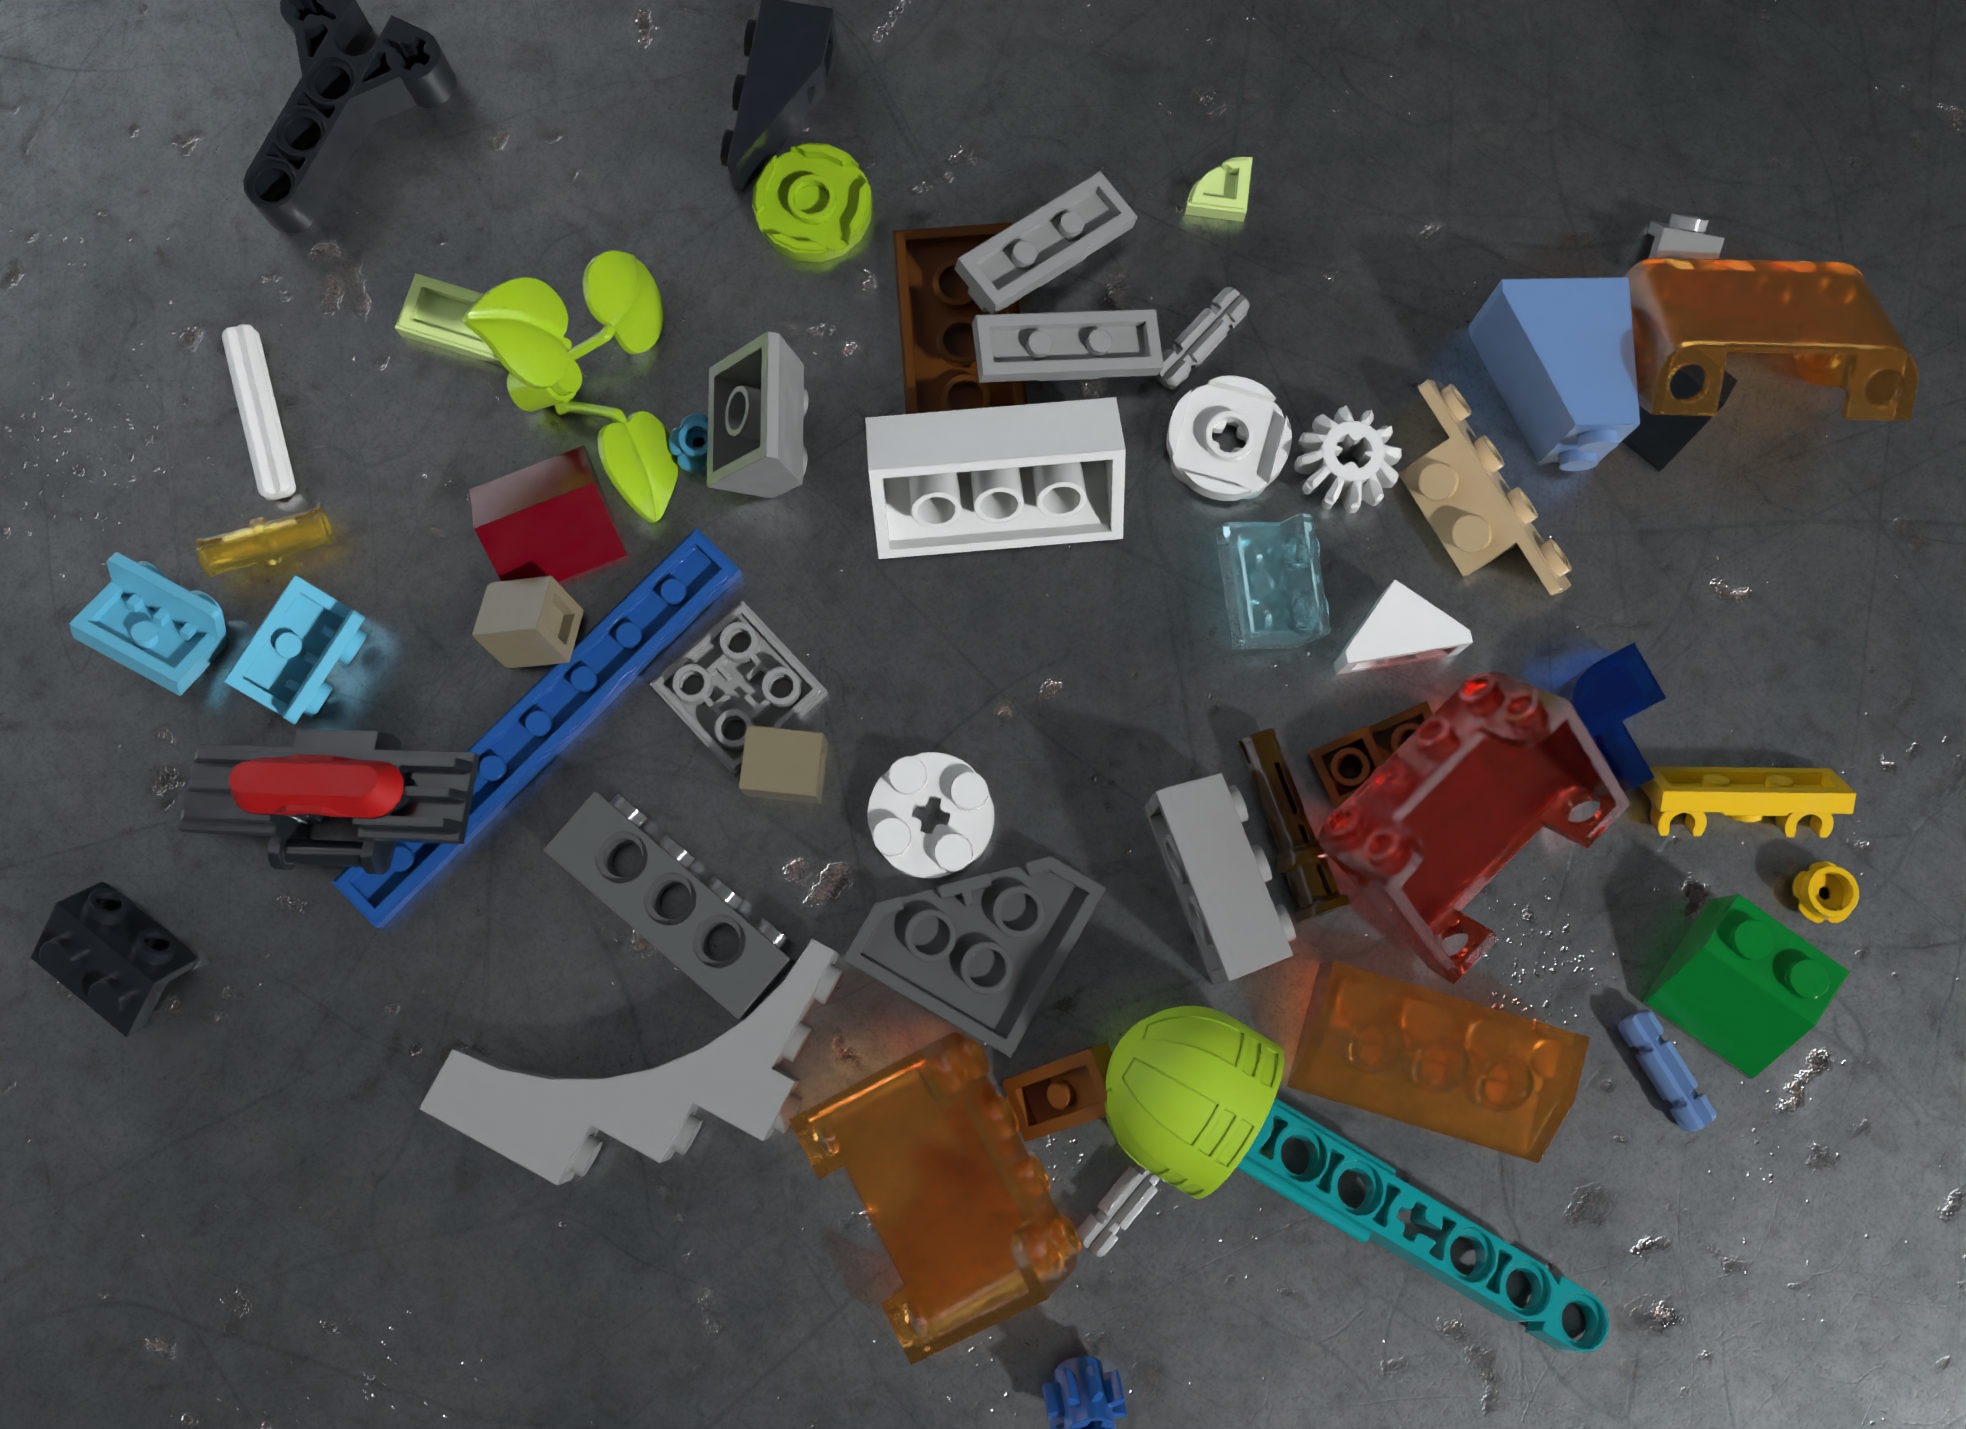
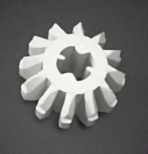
M1347 405L1338 409L1334 421L1328 416L1320 414L1312 423L1313 432L1302 433L1298 440L1297 446L1304 454L1297 457L1294 463V470L1300 474L1311 475L1302 487L1304 494H1313L1319 489L1326 493L1321 504L1323 510H1330L1338 498L1342 499L1343 506L1348 514L1357 512L1361 505V500L1371 506H1375L1384 497L1382 488H1392L1398 480V472L1391 466L1396 464L1402 457V449L1384 445L1393 434L1392 425L1382 426L1378 430L1370 426L1374 420L1372 410L1365 411L1358 421H1354ZM1352 455L1358 463L1356 465L1354 462H1348L1342 465L1337 457L1340 456L1342 459H1345Z

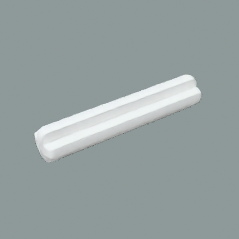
M249 324L228 327L223 331L221 337L258 492L267 500L289 497L295 493L296 484L260 335Z

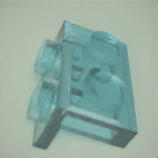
M1298 513L1282 522H1227L1215 529L1232 650L1291 649L1329 634V604L1324 592L1319 559L1320 545L1316 537L1312 514Z

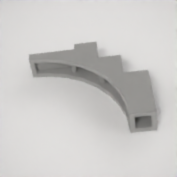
M812 939L785 980L745 1020L705 1047L654 1069L610 1078H563L514 1068L472 1049H452L419 1109L555 1185L571 1181L574 1174L583 1177L587 1173L602 1146V1141L595 1138L598 1130L659 1163L671 1159L675 1151L684 1155L694 1141L703 1122L702 1119L695 1116L698 1107L705 1109L761 1141L770 1138L774 1129L784 1134L794 1119L803 1098L794 1094L800 1079L778 1067L783 1058L793 1063L804 1046L812 1028L804 1024L803 1021L814 1000L825 1004L833 992L843 971L834 966L839 953Z

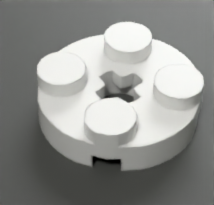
M1220 376L1210 379L1208 384L1197 387L1192 392L1190 390L1177 403L1168 425L1166 445L1171 459L1173 475L1179 481L1186 483L1195 492L1211 499L1236 501L1257 497L1281 472L1289 456L1292 444L1290 422L1287 416L1284 418L1282 410L1275 403L1276 397L1262 384L1240 376ZM1226 425H1232L1237 428L1236 437L1245 441V446L1243 448L1234 447L1232 452H1225L1220 449L1219 443L1212 439V432L1222 433Z
M925 752L898 759L879 778L869 799L868 825L876 848L894 869L916 879L941 880L963 871L983 854L993 831L994 805L986 781L969 764L948 754ZM929 799L941 801V811L950 815L947 825L937 824L933 834L922 832L921 820L913 817L916 806L926 807Z

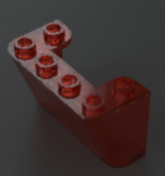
M1495 671L1481 672L1468 677L1434 714L1421 723L1416 731L1383 764L1378 766L1371 776L1339 808L1327 817L1318 837L1319 844L1426 966L1454 985L1498 940V937L1492 930L1460 912L1471 899L1543 827L1588 849L1631 804L1570 701L1505 673ZM1588 801L1600 802L1598 811L1589 819L1581 822L1568 820L1570 813L1578 805ZM1452 935H1468L1466 945L1454 955L1448 956L1441 946L1442 942Z

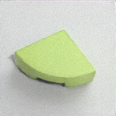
M1253 157L1230 158L1223 161L1222 165L1206 173L1193 185L1184 215L1244 222L1247 212Z

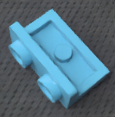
M115 552L106 561L111 582L69 623L72 636L81 643L181 696L229 645L223 611L220 605L206 593L199 590H192L190 592L168 580L154 565L145 561L136 563L124 555Z
M294 575L224 679V682L282 715L284 719L293 724L298 721L302 713L313 718L333 688L324 680L337 660L348 665L365 641L368 633L359 629L365 616Z

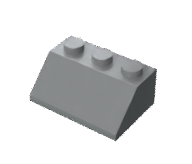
M1222 773L1156 791L1144 806V809L1212 985L1234 980L1294 956L1289 942L1296 940L1295 930L1285 907L1282 904L1274 906L1265 882L1272 880L1271 869L1259 844L1250 846L1242 826V822L1247 821L1249 817L1238 787L1235 784L1227 787Z

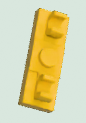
M1643 766L1640 787L1654 803L1650 812V821L1660 836H1668L1671 820L1680 813H1686L1685 827L1693 836H1701L1707 825V818L1704 812H1721L1726 817L1741 822H1757L1762 819V816H1775L1777 827L1786 837H1795L1798 821L1802 817L1812 814L1809 827L1819 838H1827L1833 829L1834 821L1832 814H1853L1857 795L1831 768Z

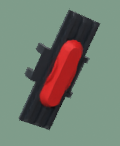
M297 729L294 747L197 744L178 830L188 833L270 836L267 853L268 861L271 867L276 870H292L297 864L363 867L367 874L383 875L391 866L397 842L464 844L478 771L479 755L471 752L401 750V742L395 735L379 731ZM324 816L353 817L352 824L359 827L357 837L362 839L363 842L305 838L309 825L321 824Z

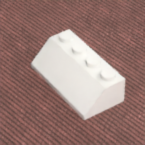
M1116 397L865 417L868 472L878 559L1123 539L1126 448Z

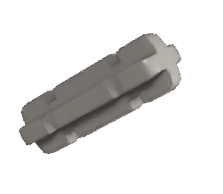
M1224 288L1212 300V305L1209 308H1205L1173 342L1175 344L1172 347L1173 350L1166 349L1162 353L1164 368L1158 375H1154L1158 382L1169 390L1177 389L1189 377L1191 368L1196 369L1228 335L1229 328H1235L1247 315L1250 306L1248 300L1235 288Z
M1138 1164L1135 1168L1129 1166L1097 1205L1100 1211L1095 1217L1090 1213L1077 1229L1076 1237L1078 1241L1098 1257L1106 1255L1119 1239L1115 1235L1120 1228L1126 1230L1158 1191L1155 1185L1161 1178Z

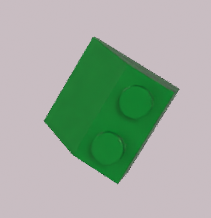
M1736 894L1708 900L1641 1003L1748 1079H1753L1817 1024L1850 971L1746 898Z

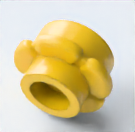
M1820 861L1812 863L1808 871H1801L1797 874L1793 882L1792 894L1795 898H1798V910L1806 919L1814 923H1821L1827 920L1829 923L1834 924L1845 920L1856 907L1859 900V887L1855 878L1847 870L1837 867L1834 863ZM1824 887L1828 890L1829 896L1827 899L1820 897V888Z

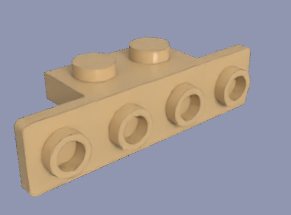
M1429 379L1418 386V389L1449 436V439L1398 472V475L1462 576L1470 575L1518 545L1551 596L1571 587L1565 575L1572 570L1567 557L1553 539L1544 543L1531 523L1538 518V514L1531 501L1519 487L1510 490L1498 471L1505 466L1500 453L1487 436L1483 435L1477 439L1465 420L1472 412L1464 397L1453 384L1444 387L1441 382Z

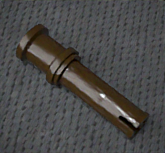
M1274 728L1251 734L1236 742L1247 765L1253 786L1280 853L1275 856L1277 861L1274 863L1278 873L1286 875L1298 906V910L1294 914L1297 924L1351 905L1348 895L1340 894L1326 859L1331 854L1328 844H1324L1322 839L1316 840L1313 829L1309 824L1290 770L1280 750L1281 747Z

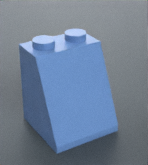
M1629 277L1501 279L1470 323L1469 337L1537 463H1559V468L1564 471L1591 469L1597 466L1598 462L1610 451L1618 447V444L1640 425Z

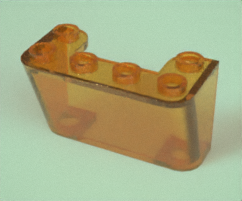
M1650 258L1644 259L1632 266L1624 276L1629 277L1638 403L1650 414L1717 416L1728 352L1793 353V367L1797 375L1807 383L1820 387H1840L1846 391L1841 411V417L1844 419L1911 421L1919 384V369L1863 274L1853 265L1842 262ZM1690 364L1702 367L1705 374L1702 389L1695 396L1688 399L1673 397L1670 391V382L1675 372L1681 367Z
M952 1032L789 1119L819 1180L845 1166L903 1281L900 1287L880 1303L911 1365L1049 1299L1076 1269L1077 1253L1081 1251V1243L1077 1238L1078 1232L1074 1224L1067 1216H1060L1049 1194L1050 1181L1044 1166L1035 1156H1029L1018 1135L1020 1125L1015 1110L1006 1098L998 1096L987 1075L989 1063L982 1047L973 1038L966 1040L958 1032ZM816 1128L823 1135L827 1144L828 1152L820 1143L816 1133ZM907 1308L911 1311L912 1315L915 1318L919 1334L915 1331L910 1322Z

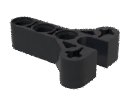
M356 0L280 1V12L295 35L302 77L247 169L243 180L244 192L248 199L271 226L280 232L288 234L298 233L310 227L319 215L370 126L415 106L425 108L438 107L450 99L456 87V77L435 37L430 33L391 15L374 46L365 54L358 56L373 28ZM343 90H348V91H347L343 96H341L340 98H338V99H333V97H334L337 93H339V92H341V91H343ZM319 139L314 147L303 150L309 142ZM284 190H290L285 198L273 202L279 193Z

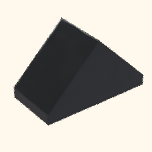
M1689 343L1638 402L1640 425L1622 442L1660 472L1722 408L1738 380Z

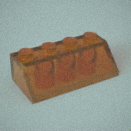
M1333 960L1320 963L1287 1087L1539 1163L1575 1102L1590 1037Z

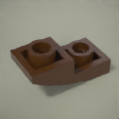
M1427 701L1369 727L1364 726L1309 751L1334 809L1453 760V756Z

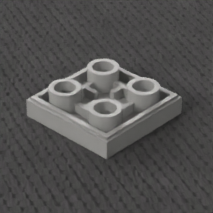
M744 601L740 602L650 683L654 690L735 777L741 773L745 734L749 726L790 729L828 694L822 684Z

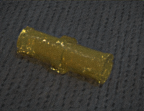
M320 505L312 510L268 521L265 516L250 520L249 527L208 538H198L195 540V543L197 545L196 552L200 565L207 577L211 578L220 573L260 562L266 567L280 564L282 556L323 545L329 546L334 544L328 516Z

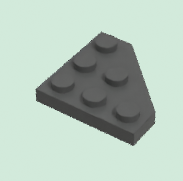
M1049 856L1001 871L985 873L941 885L934 889L877 902L871 909L843 960L1011 1058L1104 894L1106 887Z

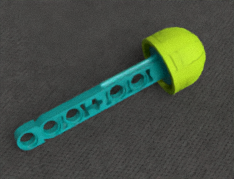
M1202 1006L1169 1008L1139 1021L1121 1038L1115 1047L1106 1073L1107 1105L1105 1101V1108L1109 1126L1119 1145L1130 1158L1172 1186L1195 1199H1201L1222 1185L1236 1168L1361 1243H1366L1368 1239L1372 1240L1509 1322H1528L1525 1332L1556 1350L1565 1353L1593 1352L1601 1347L1608 1337L1610 1325L1608 1313L1603 1303L1594 1294L1564 1276H1553L1544 1264L1396 1177L1395 1168L1277 1099L1276 1094L1284 1069L1283 1048L1237 1019L1218 1010ZM1289 1137L1299 1139L1305 1144L1309 1152L1310 1160L1308 1167L1301 1175L1291 1173L1285 1168L1281 1159L1282 1144ZM1346 1170L1355 1172L1364 1183V1201L1356 1209L1348 1207L1342 1202L1338 1194V1180ZM1412 1210L1410 1221L1415 1226L1425 1232L1438 1231L1432 1239L1420 1233L1403 1235L1405 1224L1397 1219L1398 1212ZM1459 1236L1466 1238L1472 1244L1476 1254L1475 1267L1467 1275L1461 1274L1456 1270L1451 1262V1245ZM1515 1269L1521 1271L1527 1277L1531 1286L1530 1300L1523 1308L1514 1305L1506 1291L1507 1278ZM1570 1302L1575 1303L1581 1308L1586 1320L1585 1332L1577 1341L1572 1340L1562 1326V1312Z

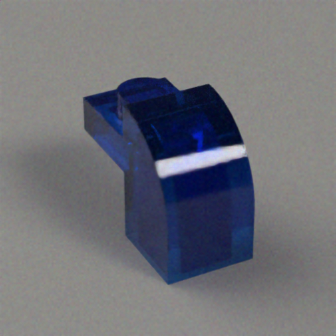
M1635 643L1599 660L1569 679L1555 698L1551 711V734L1558 753L1581 743L1586 752L1584 763L1589 775L1601 788L1606 787L1611 797L1630 791L1655 778L1623 723L1625 719L1666 699Z

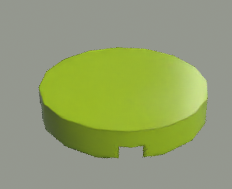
M804 142L790 147V152L784 153L778 158L775 155L764 164L754 183L752 207L761 235L778 253L800 262L822 263L843 256L861 241L871 222L872 192L867 177H865V174L859 169V164L849 153L829 144Z

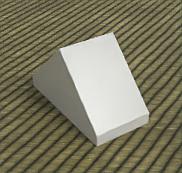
M1395 579L1380 595L1335 660L1336 675L1457 655L1473 643L1471 631Z

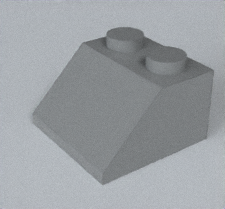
M767 331L709 368L707 487L773 499L803 484V476L808 463L807 451L803 446V420L808 408V393L804 388V364L779 333Z

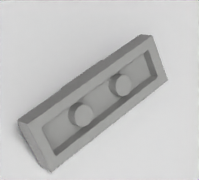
M1100 171L959 257L955 270L968 285V294L983 313L989 311L993 315L1036 288H1040L1086 259L1093 252L1132 229L1138 216Z
M1156 309L976 315L972 322L979 383L1158 375L1164 368Z

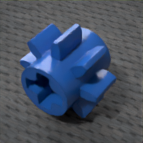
M1081 1356L1066 1360L1055 1369V1382L1042 1385L1050 1429H1116L1114 1418L1127 1416L1126 1400L1120 1372L1112 1370L1104 1373L1103 1364L1097 1358Z

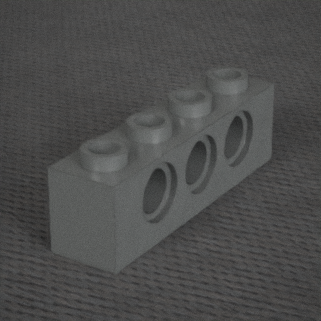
M594 791L546 845L543 851L738 1020H745L796 962L785 952V949L792 941L764 917L756 925H753L739 913L736 908L743 902V899L715 875L707 884L688 869L695 858L669 835L666 834L659 843L640 827L648 817L620 793L610 802L607 798ZM626 844H637L642 852L640 867L630 876L619 877L613 868L615 853ZM683 884L690 892V906L682 916L675 919H667L660 908L661 896L670 886ZM723 925H731L738 932L740 939L739 948L730 959L716 961L708 951L709 936L716 928Z

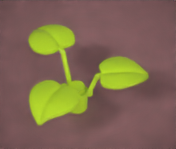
M617 250L600 253L588 263L582 281L584 298L591 314L605 326L599 333L573 348L571 341L564 337L568 327L567 309L558 294L545 282L536 278L520 277L506 281L488 290L466 311L461 322L489 346L501 364L509 371L507 388L513 402L520 409L527 412H534L554 405L559 415L577 413L607 418L613 423L602 427L598 434V451L603 467L616 489L636 513L649 523H655L661 519L678 477L677 456L673 455L669 450L670 433L664 424L646 411L634 412L626 418L623 411L619 408L576 402L572 399L582 384V373L575 361L576 359L608 342L613 335L620 346L632 355L649 350L658 340L664 319L662 299L655 280L645 265L637 260L635 255Z

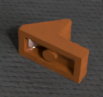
M1108 1042L1094 1047H1086L1002 1080L1024 1142L1107 1116L1105 1102L1107 1105L1106 1073L1112 1055Z

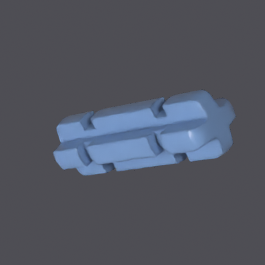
M1642 1009L1625 1017L1618 1024L1619 1031L1630 1048L1635 1046L1639 1050L1635 1057L1662 1100H1669L1673 1106L1669 1111L1679 1127L1684 1131L1693 1132L1711 1123L1716 1118V1111L1704 1093L1699 1095L1696 1092L1695 1088L1698 1086V1083L1670 1039L1665 1041L1662 1038L1661 1034L1664 1032V1029L1655 1014L1649 1009Z

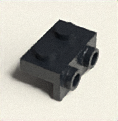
M99 882L56 902L30 957L125 1037L145 1027L167 983L189 971L196 961V956L105 882Z

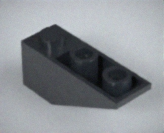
M761 0L757 20H748L744 35V55L749 57L745 75L737 74L732 93L733 111L738 113L734 130L726 129L723 134L720 153L721 165L728 167L735 191L743 192L762 170L764 164L774 156L826 94L837 42L832 8L784 0Z

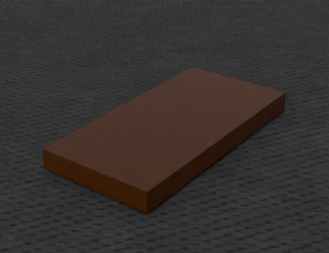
M1012 222L893 231L906 414L1028 404L1026 381L979 383L972 322L976 315L991 314L989 311L983 313L968 294V285L955 270L959 257L1013 225ZM1019 300L996 314H1020Z

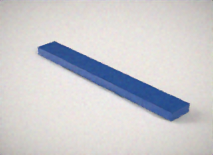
M695 528L574 646L570 663L555 664L466 751L478 754L479 764L464 844L397 842L391 866L385 874H367L363 867H347L331 883L374 927L383 928L742 575L740 569L701 531Z

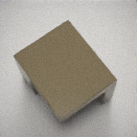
M552 576L492 582L486 588L472 636L506 668L570 663L584 610Z
M749 726L745 734L739 789L748 797L821 804L828 741L824 733Z

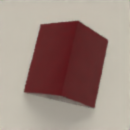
M584 445L469 489L474 530L501 581L552 576L562 585L629 558L594 466Z

